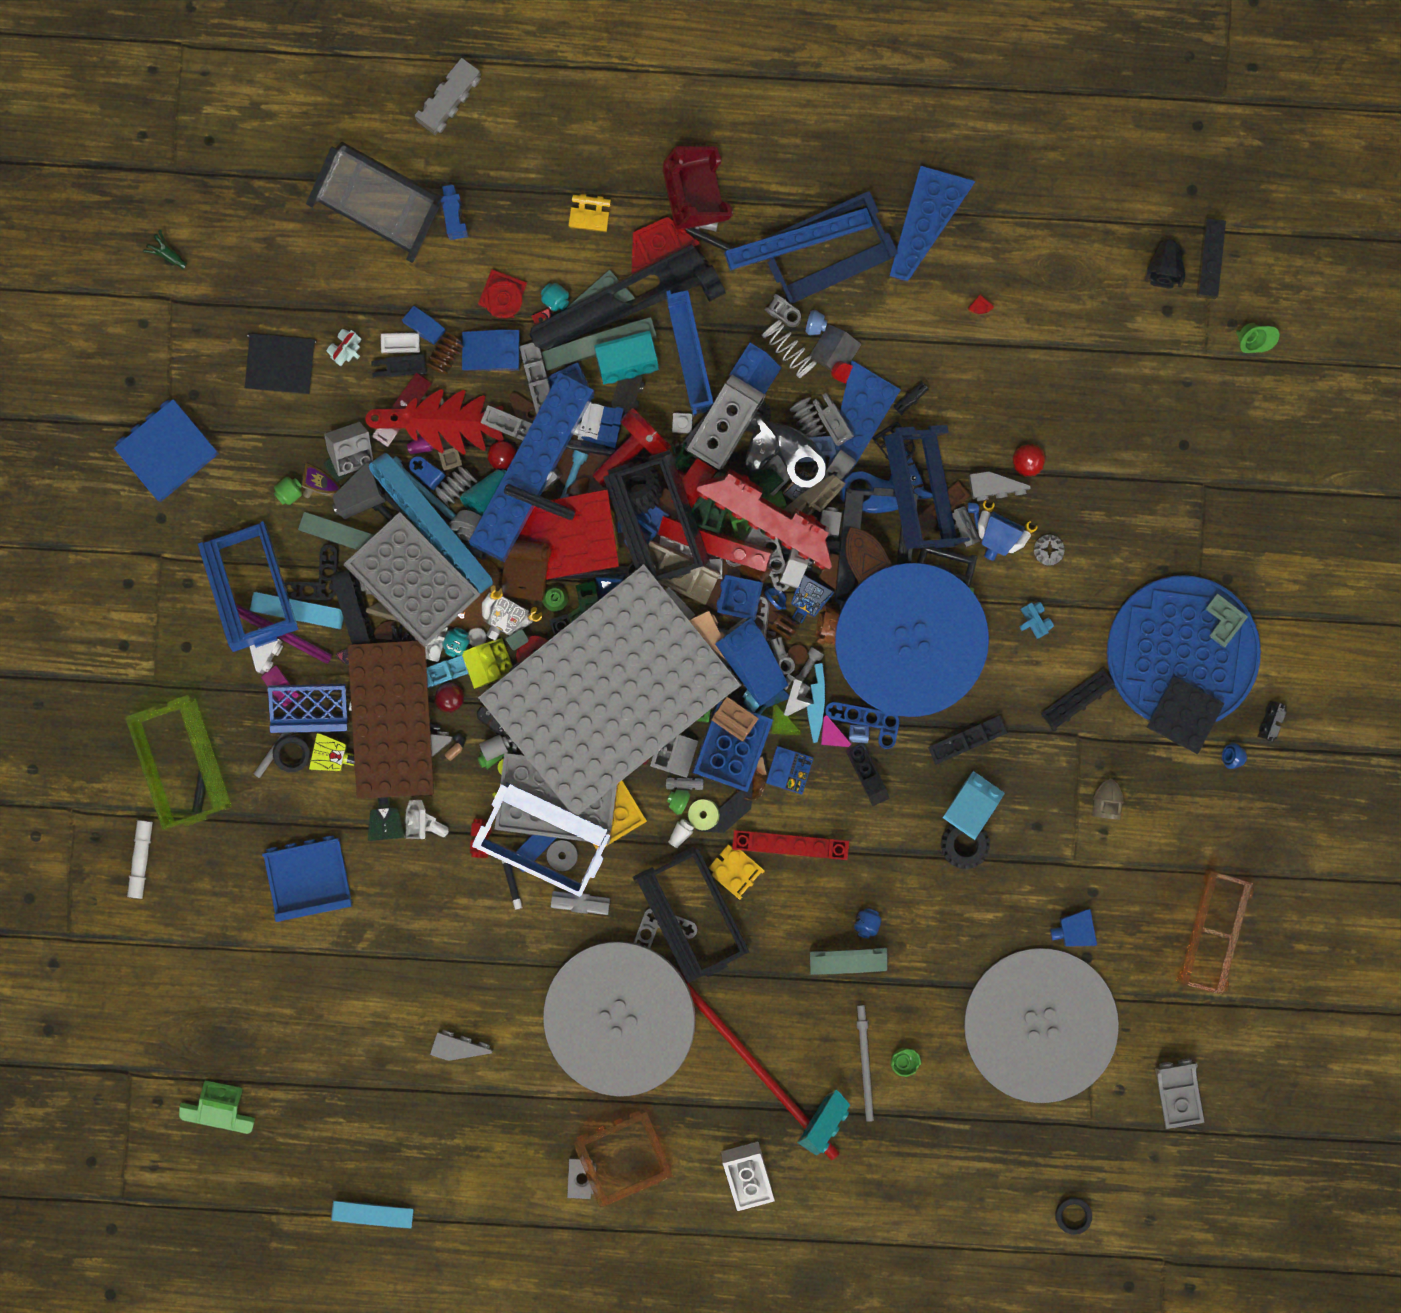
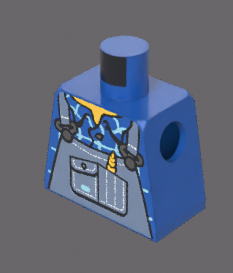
M803 575L791 602V605L797 608L792 618L803 623L807 614L815 617L834 592Z

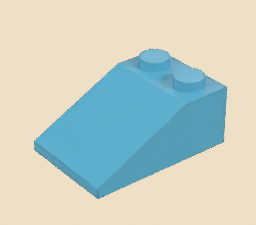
M973 771L962 785L943 818L975 840L1005 793Z

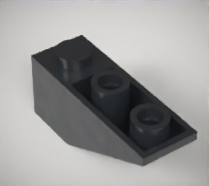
M861 743L847 750L846 753L872 807L890 799L886 787L864 744Z

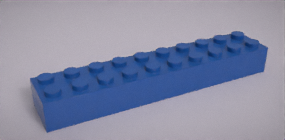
M561 373L558 374L469 540L471 546L505 563L535 507L504 494L505 486L510 484L535 495H541L594 396L593 389Z

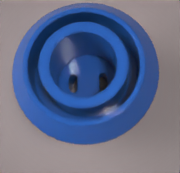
M1230 743L1223 750L1222 761L1228 769L1241 767L1247 760L1246 751L1236 743Z

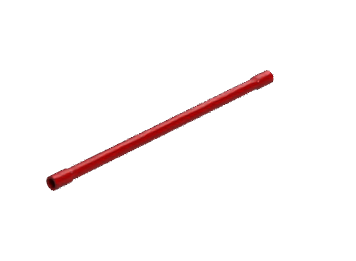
M678 970V972L681 974V976H682L683 979L685 980V977H684V976L682 975V973ZM687 983L693 1003L802 1127L806 1129L810 1122L807 1116L694 988ZM828 1141L830 1145L824 1153L832 1161L840 1152Z

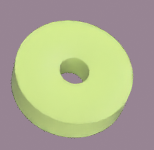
M697 800L689 808V821L699 830L711 829L719 821V808L711 800ZM702 811L707 813L706 818L701 816Z

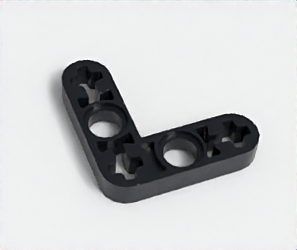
M325 545L320 550L319 583H284L286 589L288 585H291L292 589H298L297 585H301L299 589L300 597H297V592H292L288 596L289 599L328 601L336 596L334 586L330 583L329 589L333 590V593L329 594V597L322 593V590H326V583L322 584V580L332 581V577L325 578L323 576V570L326 567H331L333 572L337 573L338 552L334 546ZM327 548L334 552V555L330 556V562L334 561V565H323V561L327 562V556L323 554L327 551ZM306 586H311L314 589L313 594L309 597L303 594V589Z

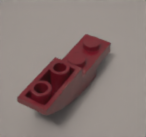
M416 372L391 409H405L414 398L418 399V405L432 385V382ZM396 415L391 417L392 421H397L398 419ZM401 428L377 429L372 437L389 447Z

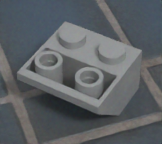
M360 422L324 434L327 451L338 476L359 470L365 463L373 461L369 432Z
M678 735L653 755L650 767L687 778L698 741Z

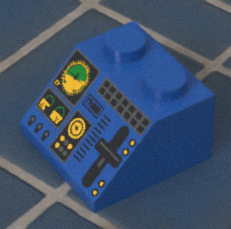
M777 746L766 784L803 794L813 758Z

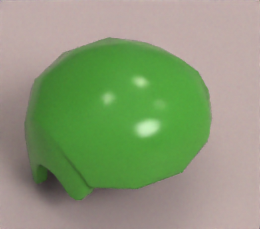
M904 1047L894 1052L890 1064L892 1070L897 1075L908 1077L916 1073L921 1065V1059L915 1050Z

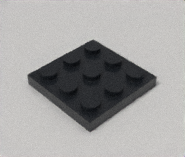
M1173 676L1146 728L1198 754L1225 703Z

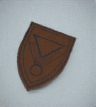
M856 528L849 529L845 544L846 557L859 584L873 573L892 566L883 547L873 536Z

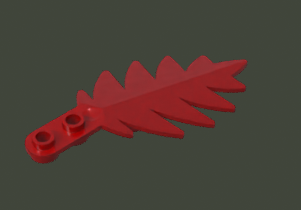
M443 389L427 397L417 408L418 399L414 398L405 409H373L366 415V423L369 427L374 429L405 428L414 441L418 440L417 430L428 444L442 454L444 450L439 433L454 449L463 455L466 454L460 432L469 442L482 451H485L486 447L481 431L496 440L504 441L501 431L481 423L485 413H481L486 399L484 395L474 399L460 410L466 393L465 390L453 395L440 408L439 405L444 393ZM503 406L495 407L501 411L504 409ZM396 415L398 419L397 421H392L391 417ZM373 416L379 417L377 421L371 420Z

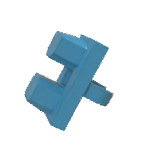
M1041 602L1030 603L1021 608L1027 620L1026 623L1019 626L1022 631L1031 627L1038 639L1048 634V631L1054 626L1051 619L1047 618L1042 621L1039 614L1044 612Z

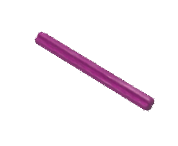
M236 604L240 618L259 628L273 625L270 621ZM292 633L277 637L326 664L332 658L331 654Z

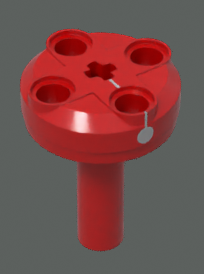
M634 408L628 411L620 421L632 435L592 474L603 487L606 486L603 477L609 474L608 470L628 464L644 447L652 455L667 451L671 447Z

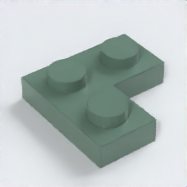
M1216 594L1205 608L1206 611L1220 620L1209 637L1225 648L1248 616L1219 594Z

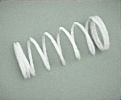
M778 320L772 326H770L762 334L763 338H766L767 336L776 332V334L770 340L769 345H774L777 342L784 339L776 349V353H780L790 347V349L784 355L783 361H786L795 356L796 354H798L790 364L789 368H794L803 363L804 361H806L800 367L796 374L798 378H801L808 371H810L817 364L816 360L812 361L801 372L800 370L805 366V364L811 359L812 356H808L798 364L792 366V364L801 355L805 348L800 349L790 357L784 359L786 355L790 352V350L797 344L798 340L794 341L787 347L778 351L781 345L791 335V332H789L779 340L771 343L775 336L784 327V324L781 325V320Z

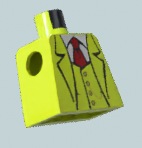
M317 733L309 769L342 771L343 764L355 765L354 754L346 753V744Z

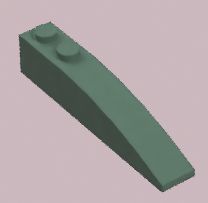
M651 317L541 352L546 370L549 371L595 357L594 345L649 330L652 339H656L657 336Z
M304 512L298 528L299 531L357 551L374 536Z

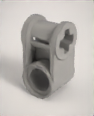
M775 294L773 296L774 300L764 310L789 327L798 326L801 322L800 311ZM790 313H795L798 318L796 321L790 322L787 316Z
M840 450L826 470L824 479L830 477L829 475L836 474V477L842 480L852 469L856 460Z

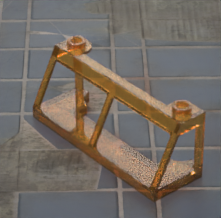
M1205 871L1203 880H1205L1204 884L1206 886L1202 887L1203 891L1185 959L1181 965V968H1184V970L1178 973L1176 982L1223 995V992L1228 990L1229 981L1227 977L1249 898H1252L1254 888L1252 887L1253 883L1212 871ZM1216 878L1244 885L1231 935L1204 928ZM1202 932L1229 938L1227 952L1216 989L1189 982Z

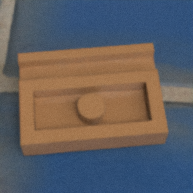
M728 697L724 699L711 718L713 722L742 742L759 719Z

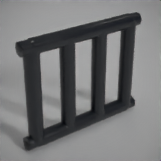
M935 547L920 549L917 563L925 564L927 553L968 564L965 575L946 571L970 587L977 563V555H971L970 557Z

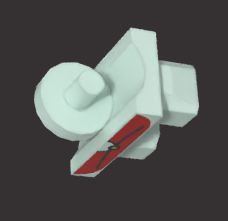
M342 329L338 334V338L342 340V343L339 347L331 344L327 349L331 356L330 358L342 366L346 360L349 362L353 356L356 359L360 357L356 352L360 348L358 343L361 341V338L352 330L349 332Z

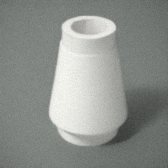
M681 819L680 822H677L668 842L675 848H678L693 833L694 826L687 820Z

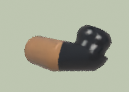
M460 732L453 737L456 744L445 753V757L450 761L462 751L466 743V737Z

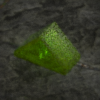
M774 705L771 734L799 736L801 732L784 715V712L777 705Z

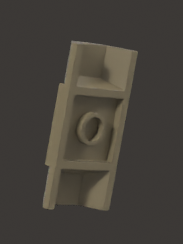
M652 540L648 545L657 575L695 563L693 557L671 547L667 548ZM703 566L690 570L691 573L670 580L669 578L658 580L660 584L706 605L720 572Z

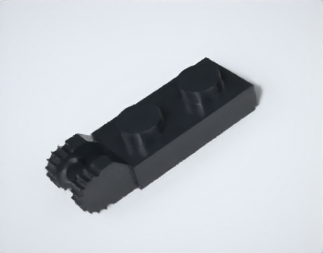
M424 354L371 361V366H387V371L372 373L373 378L412 376L416 372L420 375L426 374Z

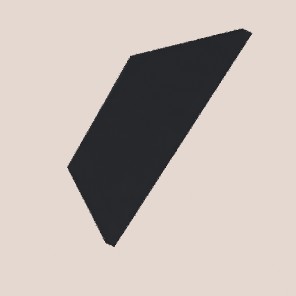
M751 781L748 792L740 790L719 809L720 818L713 828L696 830L714 833H724L751 810L753 782Z

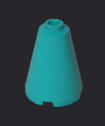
M497 469L462 493L460 497L462 504L468 510L472 509L480 516H483L506 471Z

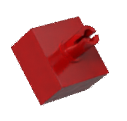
M698 458L688 472L683 473L678 470L691 509L700 498L696 490L698 482L714 478L717 471Z

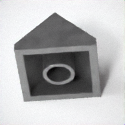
M828 325L810 356H812L811 359L832 370L833 366L839 361L850 364L861 343L847 332Z

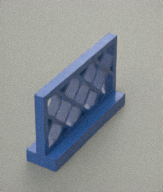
M346 684L268 685L270 733L347 731ZM314 690H319L324 694L318 701L310 695ZM333 690L342 691V696L338 700L330 695ZM273 691H281L285 696L278 701L273 697ZM294 691H300L304 696L298 701L291 694ZM307 697L315 703L309 710L301 704ZM326 697L334 703L329 709L321 704ZM287 698L295 703L290 710L282 704ZM337 705L343 710V716H335L330 711ZM318 706L325 713L321 716H315L311 711ZM278 707L286 712L283 717H274V711ZM297 707H300L306 713L302 717H297L292 712Z

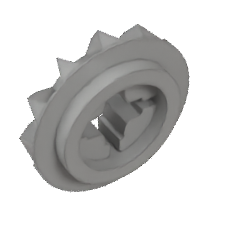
M1054 535L1040 537L1034 546L1036 559L1044 565L1058 563L1063 558L1065 552L1063 542ZM1049 542L1052 548L1057 549V551L1051 553L1050 558L1046 551L1041 550L1047 548Z

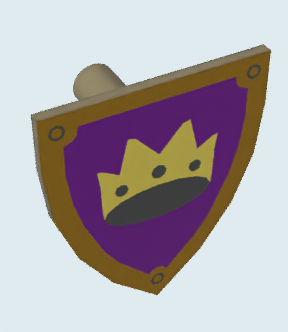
M305 463L301 486L306 488L303 493L305 498H310L313 492L325 496L334 495L341 488L324 471Z

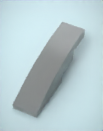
M534 343L519 346L535 411L538 414L550 391V386L540 348L535 347Z
M489 405L481 420L482 424L522 441L532 425L530 422Z

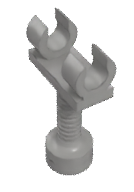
M812 647L807 653L809 659L798 676L806 678V675L810 672L809 670L813 667L812 665L816 661H821L824 656ZM788 674L785 678L788 683V686L784 688L785 690H787L790 683L795 679V677L791 676L790 674ZM806 685L803 695L799 694V696L805 697L811 687Z

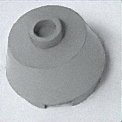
M462 510L449 523V527L460 540L469 541L482 516L473 511Z

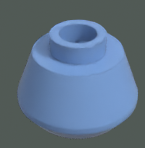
M817 310L811 311L805 332L808 335H818L821 331L825 332L827 320H824L825 316Z

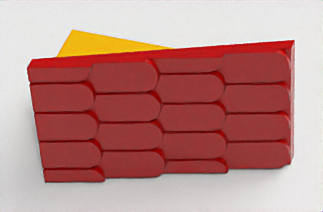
M608 490L550 500L574 510L575 515L572 520L535 506L517 540L547 543L549 548H551L546 580L619 567L617 551L620 548L615 515L610 507Z

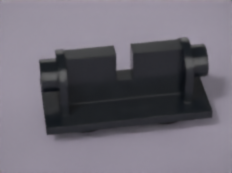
M1270 701L1265 711L1263 723L1259 727L1257 737L1270 742H1274L1277 739L1281 727L1275 724L1276 721L1283 723L1287 706Z

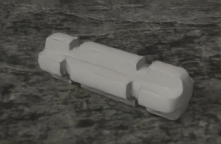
M667 778L666 789L692 790V788H695V790H702L703 779L677 778V780H674V778Z

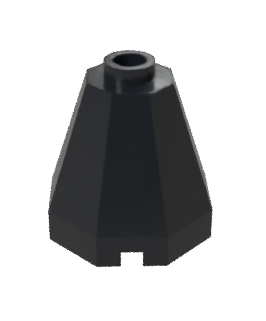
M1165 240L1160 243L1145 272L1144 280L1146 282L1151 280V285L1167 289L1173 288L1175 284H1178L1177 288L1182 287L1185 281V269L1180 246L1175 241Z

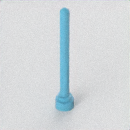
M574 450L572 454V461L574 463L561 498L570 496V494H566L567 489L575 481L580 466L587 461L588 454Z
M395 456L393 460L421 494L452 521L456 514L405 470L401 463L402 461Z

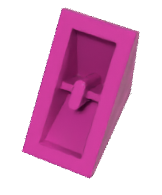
M274 666L261 677L267 687L268 685H291L277 666ZM273 691V695L279 701L285 696L281 691ZM297 691L291 694L295 699L300 696ZM287 698L282 704L286 707L292 701Z
M826 715L823 718L821 745L849 747L851 743Z

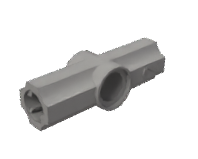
M556 891L552 893L551 908L567 909L577 913L588 914L590 912L608 915L610 898L595 897L582 893L581 897L572 893Z

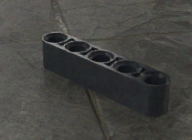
M348 569L333 573V586L352 645L377 643L369 615L366 613L367 609L357 578Z

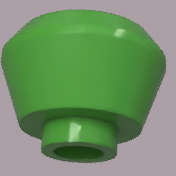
M552 585L545 589L542 602L548 610L560 611L567 605L568 594L563 587Z
M676 790L675 793L671 791L667 802L670 803L669 808L675 814L683 813L689 801V791Z

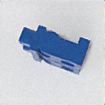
M454 185L443 186L444 196H442L441 204L449 240L467 238L465 223L461 224L460 221L462 215L460 195L456 194Z

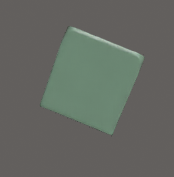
M520 629L507 637L506 641L512 650H516L527 643L529 639L524 631Z

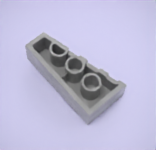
M461 58L447 75V82H442L436 88L434 93L436 96L428 98L424 103L423 112L418 110L415 114L416 121L434 135L438 132L441 133L447 126L445 123L449 117L453 118L457 113L459 103H464L469 97L470 93L468 91L472 86L475 88L481 80L480 71Z

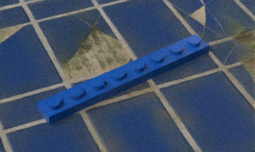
M867 208L730 249L725 251L724 254L731 271L868 229L873 224Z

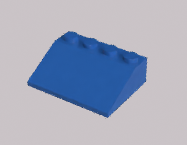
M720 701L718 704L715 705L711 718L714 716V714L716 713V711L718 710L723 701ZM748 711L759 719L743 742L710 719L692 773L748 792L773 719Z

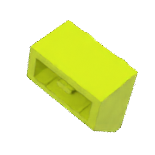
M502 638L464 651L462 655L474 689L502 679L509 673L510 668L513 667Z

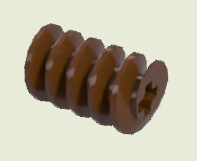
M444 332L447 338H440L443 344L436 345L440 351L433 350V354L436 357H429L432 364L425 363V365L440 374H448L445 367H452L449 360L456 361L453 354H460L456 348L464 347L458 338L448 332Z

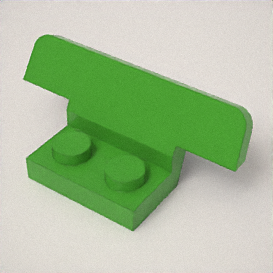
M205 1080L198 1106L185 1103L180 1104L179 1117L184 1121L246 1134L252 1131L255 1118L237 1114L243 1089Z

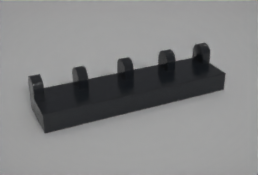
M1102 669L1042 712L1041 715L1051 730L1055 732L1058 726L1065 721L1069 722L1070 718L1081 710L1084 711L1086 706L1096 699H1101V695L1110 689H1115V684Z

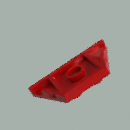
M669 217L633 232L632 275L691 244L695 247L700 244L686 233L684 229H676L674 221Z

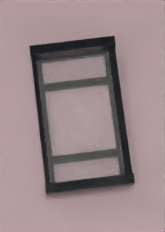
M341 142L336 148L333 146L330 148L306 204L312 208L318 202L408 251L409 254L406 260L413 263L443 197L350 145Z

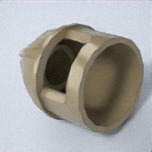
M1108 779L1096 790L1093 798L1092 816L1121 820L1122 804L1124 803L1123 794L1119 785L1113 779Z

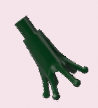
M158 230L162 241L158 234H155L154 238L159 243L160 248L148 244L146 247L154 251L143 249V253L147 252L158 255L173 265L176 264L183 270L187 263L169 246L163 237L162 230Z
M685 443L679 453H676L674 446L671 447L678 470H682V467H691L693 463H687V460L695 455L693 453L688 456L683 454L686 447Z

